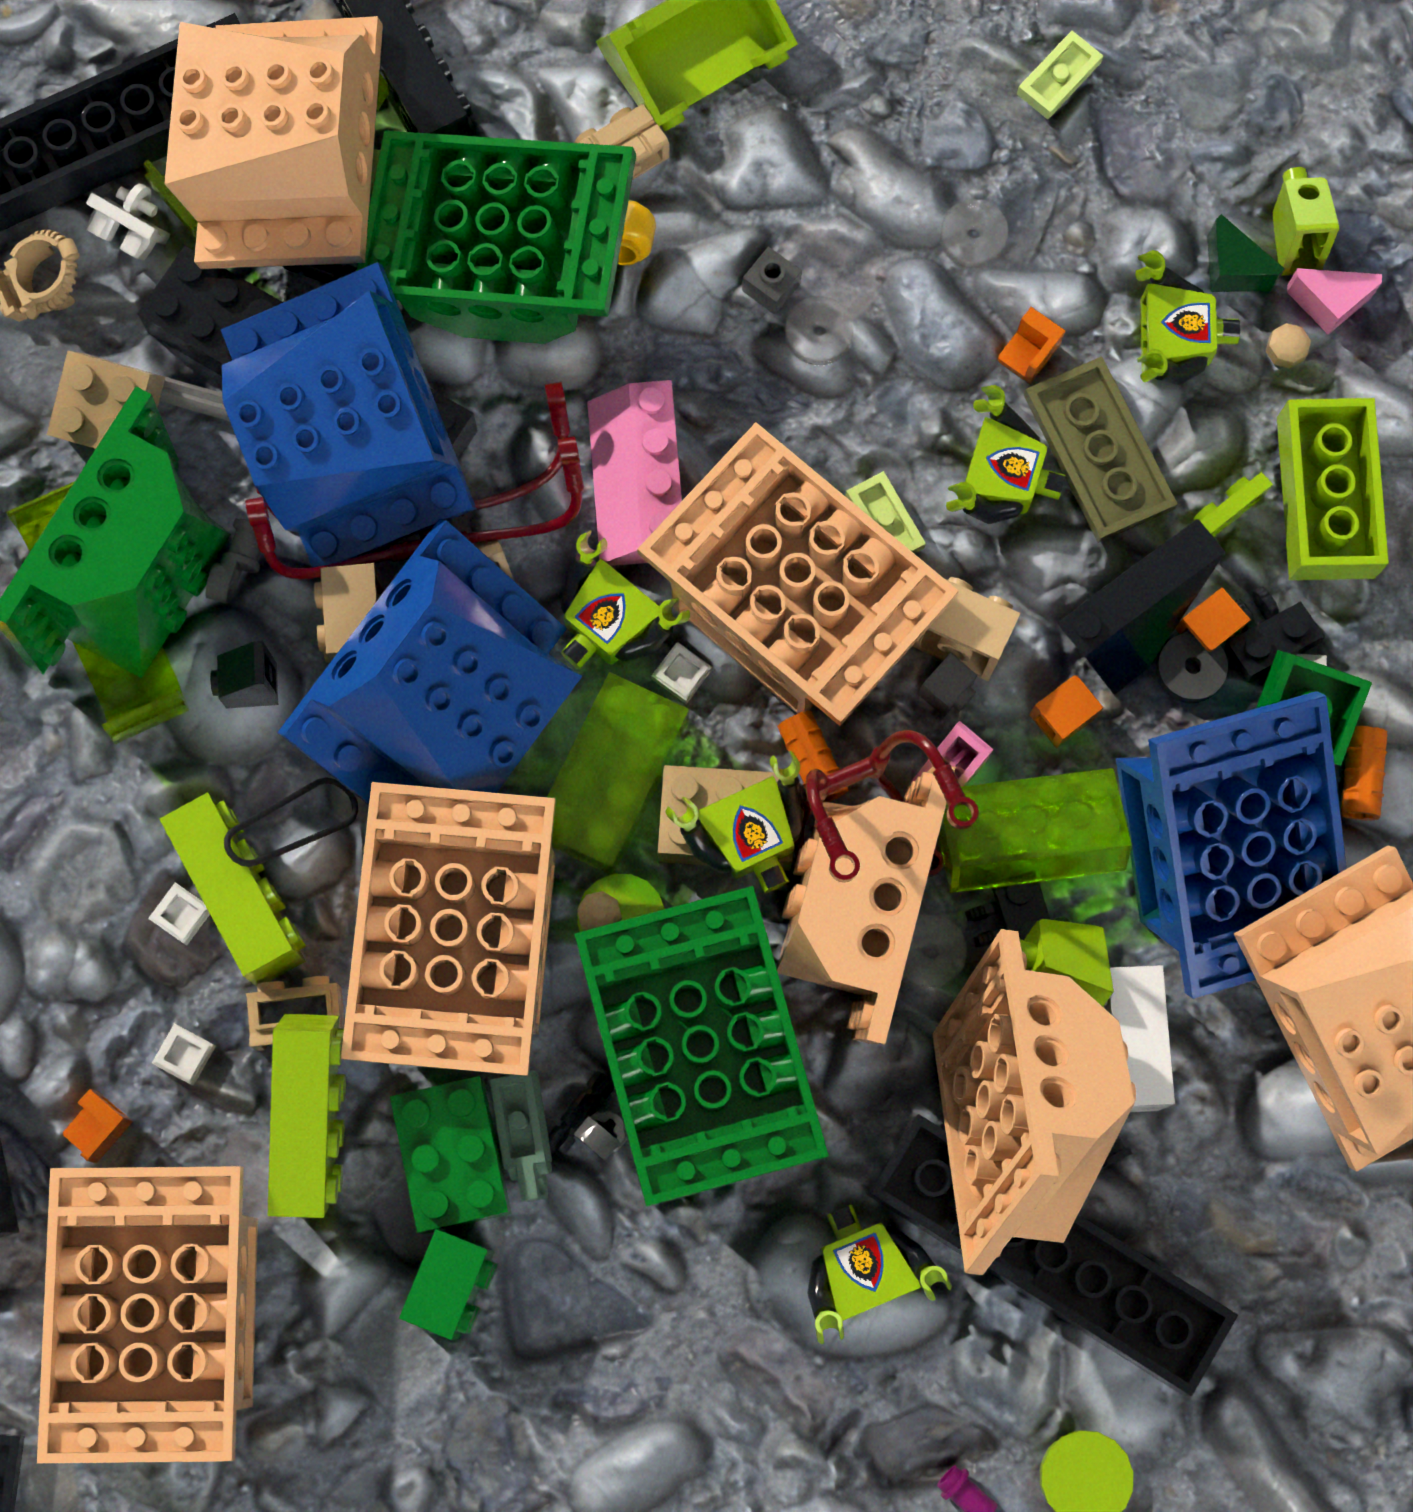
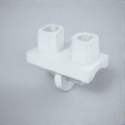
M140 183L130 191L121 186L117 190L116 197L124 201L123 206L107 197L102 198L91 192L86 204L94 208L91 214L87 231L106 241L112 242L120 224L129 228V231L120 249L144 261L153 250L156 242L166 245L171 233L141 217L143 213L154 217L158 211V206L150 202L151 189Z

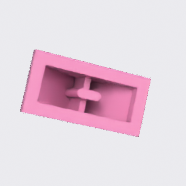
M1297 268L1287 285V293L1329 335L1372 298L1382 283V274Z
M961 721L953 727L937 748L946 765L950 764L952 767H956L954 774L962 790L987 763L994 750ZM929 759L910 784L916 781L918 776L921 777L923 772H927L933 767Z

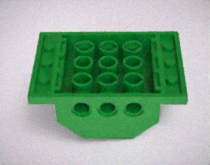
M384 131L369 205L365 263H358L357 271L377 262L382 264L395 299L401 302L412 318L458 336L536 344L549 343L576 331L578 315L608 317L637 154L631 146Z
M137 386L130 394L0 598L1 631L26 665L42 675L45 674L50 665L55 666L59 662L66 648L64 642L68 639L128 672L143 678L170 632L176 633L181 628L187 615L185 608L193 595L198 597L205 589L209 577L207 572L231 535L211 519L190 495L177 474L179 459L153 396Z
M753 886L574 933L646 1207L829 1157Z

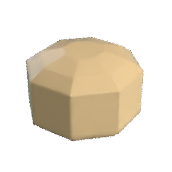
M1286 323L1272 331L1268 339L1266 353L1274 365L1290 369L1305 360L1311 340L1303 327Z
M604 891L586 895L577 909L581 928L585 931L622 920L618 900Z

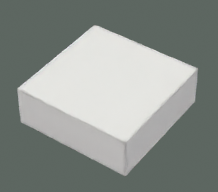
M677 642L651 675V679L687 704L711 673L712 666Z
M175 882L148 919L187 946L210 913L203 901Z
M174 1023L152 1064L194 1086L216 1046Z

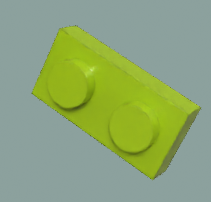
M1262 471L1250 481L1244 476L1225 492L1229 497L1218 507L1213 502L1209 503L1195 515L1193 520L1199 519L1210 534L1215 537L1262 500L1273 484Z

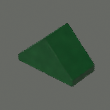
M1222 214L1215 220L1207 236L1211 292L1270 291L1278 282L1285 268Z

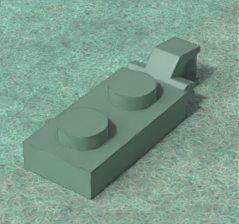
M529 1071V1076L509 1075L491 1079L490 1086L503 1169L509 1171L511 1181L518 1180L522 1202L547 1199L549 1197L545 1174L552 1173V1164L550 1163L552 1162L538 1071Z

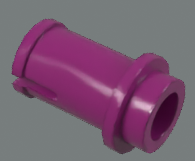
M954 1465L939 1480L937 1487L942 1491L941 1497L944 1500L950 1498L964 1512H995L998 1507L994 1500L990 1499L968 1478L969 1471L965 1468L960 1470Z

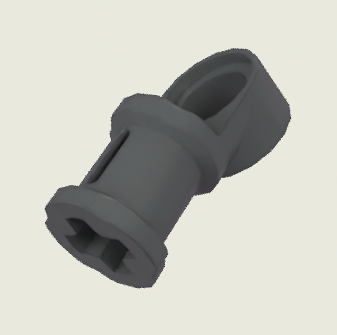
M235 519L233 527L236 531L229 552L223 553L221 561L214 563L206 585V598L229 604L236 591L242 571L258 573L260 564L257 561L260 551L253 528L247 519Z
M611 1111L596 1112L591 1117L588 1116L573 1134L605 1161L612 1153L617 1152L626 1140L624 1122L617 1114ZM610 1122L615 1123L613 1132L617 1138L613 1137L598 1123L607 1126Z

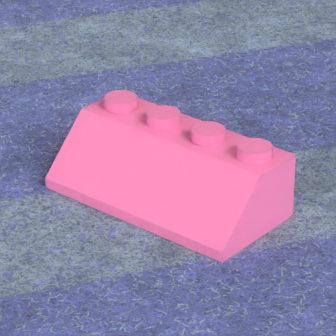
M672 380L628 383L587 402L598 543L603 538L608 542L607 549L599 555V559L604 560L610 566L647 563L638 555L637 549L682 501Z

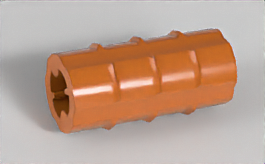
M811 710L789 717L777 726L785 742L786 749L794 752L800 762L799 774L804 788H806V776L811 770L819 769L826 775L840 770ZM848 787L827 795L824 802H831L843 796L849 791Z
M1369 726L1355 727L1346 751L1345 770L1343 772L1341 816L1345 818L1373 821L1379 820L1381 817L1382 797L1384 796L1383 782L1386 775L1384 772L1385 758L1388 753L1386 751L1388 731L1385 729Z

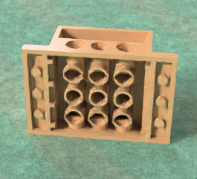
M378 16L216 25V28L180 22L164 184L198 222L194 262L200 269L365 263L383 24Z
M757 422L752 425L637 549L640 557L671 582L672 599L679 598L678 602L673 605V608L678 613L689 610L690 618L688 621L794 712L797 714L800 712L804 713L815 705L839 726L842 725L951 604L959 590Z
M934 767L927 772H923L921 777L918 776L911 786L908 785L903 802L882 796L856 806L823 802L828 818H833L848 851L853 852L859 858V872L850 882H838L830 875V858L815 828L816 819L811 839L808 838V841L802 845L797 855L793 874L801 877L799 884H796V887H793L788 892L782 918L789 919L777 972L782 975L861 995L860 1002H852L846 1023V1028L853 1030L851 1039L868 1044L886 1043L947 803L933 775ZM841 858L835 862V868L838 873L848 875L853 872L854 866L849 859Z
M378 782L371 783L341 1059L529 1076L533 1034L539 1035L556 856L551 846L556 805L555 798Z
M1386 846L1234 933L1349 1168L1356 1172L1413 1139V882L1396 847Z
M1005 929L999 931L932 1033L964 1271L967 1274L983 1275L993 1261L1000 1256L1003 1248L1012 1237L1064 1243L1136 1100V1088L1130 1080L1127 1064L1128 1047L1122 1039L1119 1021L1069 976L1026 970L1027 957L1025 952L1021 951L1018 931Z
M244 1167L50 1168L37 1463L220 1462L235 1460L237 1410L253 1407L258 1218L242 1215Z

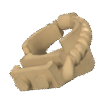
M44 229L30 234L29 237L17 243L10 253L13 258L4 262L6 269L3 271L0 269L1 313L6 318L20 322L27 318L36 320L40 313L64 310L75 303V299L69 292L72 293V286L76 284L74 278L77 277L78 272L75 270L78 268V264L75 261L80 257L74 240L66 238L57 231ZM54 246L59 249L63 258L58 278L45 291L34 293L32 287L34 270L40 262L54 254V250L51 247Z

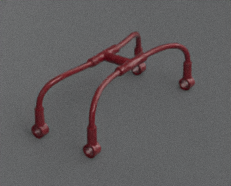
M561 381L544 385L553 433L558 437V448L552 463L540 475L523 485L502 493L473 500L477 508L473 511L496 506L529 494L551 480L561 467H563L567 491L571 493L569 508L558 518L539 524L473 533L460 531L472 544L548 533L566 526L578 515L582 503L584 484L575 436L568 437L570 425ZM264 496L245 500L249 523L253 528L259 551L264 554L267 563L275 572L291 579L320 578V568L378 563L391 559L392 562L408 560L433 528L431 527L419 532V540L390 545V549L319 567L292 568L283 564L275 554L276 544L269 521L268 510L275 518L276 516L266 503Z
M912 730L898 731L886 738L880 746L874 748L871 756L829 775H826L819 769H813L807 774L805 785L808 800L804 803L802 835L794 842L795 855L797 858L799 849L804 845L805 825L810 814L813 812L817 821L815 828L830 858V875L836 881L843 883L850 882L856 877L860 869L859 858L853 852L848 851L833 818H828L823 802L827 795L867 777H870L872 781L881 787L890 799L903 802L904 798L900 792L883 775L890 759V751L901 743L909 742L917 745L931 761L935 768L933 775L949 806L947 819L953 827L962 830L971 827L978 818V806L974 800L965 796L951 765H946L938 749L927 737ZM958 805L967 806L971 810V819L968 821L958 820L954 815V808ZM934 850L933 857L937 860L938 866L935 870H929L928 877L936 876L943 868V856L937 850ZM841 858L849 859L854 866L853 872L848 875L838 873L835 868V862Z

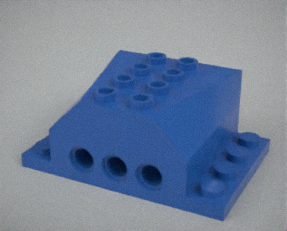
M374 263L221 329L232 361L222 365V398L225 410L255 487L261 496H264L266 503L283 528L287 531L299 532L312 568L366 555L429 529L439 519L448 521L477 509L382 264Z
M439 519L277 733L367 805H369L372 782L497 793L582 678V675L549 655V652L567 628L447 520Z
M1318 691L1148 739L1151 757L1116 758L1140 922L1179 951L1184 991L1192 999L1256 980L1234 933L1347 869L1326 695Z

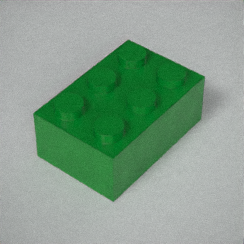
M480 1076L390 1096L417 1233L427 1234L434 1232L435 1229L444 1230L512 1214L485 1083Z

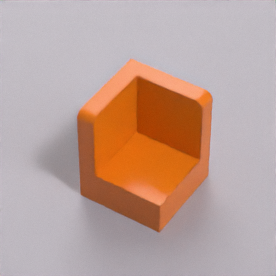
M1030 307L1022 317L1016 334L999 354L998 362L1031 384L1060 347L1066 330L1033 307Z
M1221 587L1182 618L1175 629L1179 634L1185 633L1189 629L1208 652H1212L1226 640H1230L1239 634L1251 619L1225 589Z
M1074 675L1035 704L1029 716L1057 749L1096 719L1104 707L1081 679Z
M89 1089L77 1102L83 1107L82 1111L63 1131V1135L82 1152L80 1155L86 1161L97 1163L133 1121L103 1094Z

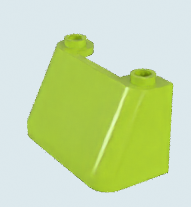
M665 0L595 41L602 55L638 106L644 104L655 123L661 126L664 132L686 120L683 112L690 105L755 67L765 64L767 69L770 70L790 58L787 51L798 45L776 0Z

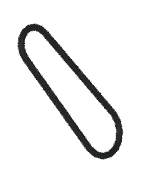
M328 777L317 779L231 828L224 838L225 851L233 862L241 866L252 867L348 827L355 821L359 812L358 801L354 793L336 779ZM319 785H335L342 789L351 801L352 812L345 821L253 860H244L238 857L232 850L231 839L236 833Z

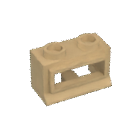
M329 976L302 979L303 987L285 989L283 981L257 984L258 992L246 993L250 1033L249 1046L256 1051L266 1050V1046L273 1044V1029L278 1023L262 1025L260 1003L326 996L327 1015H339L340 1029H344L345 1018L342 987L338 983H330Z

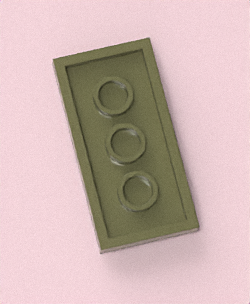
M1102 356L1025 389L1023 395L1062 473L1066 475L1065 479L1098 543L1175 510L1178 503Z

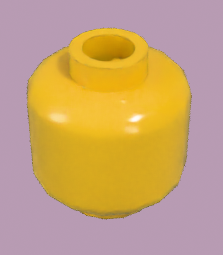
M628 201L618 258L619 265H632L644 260L649 256L653 246L656 230L655 217L648 208L636 201Z

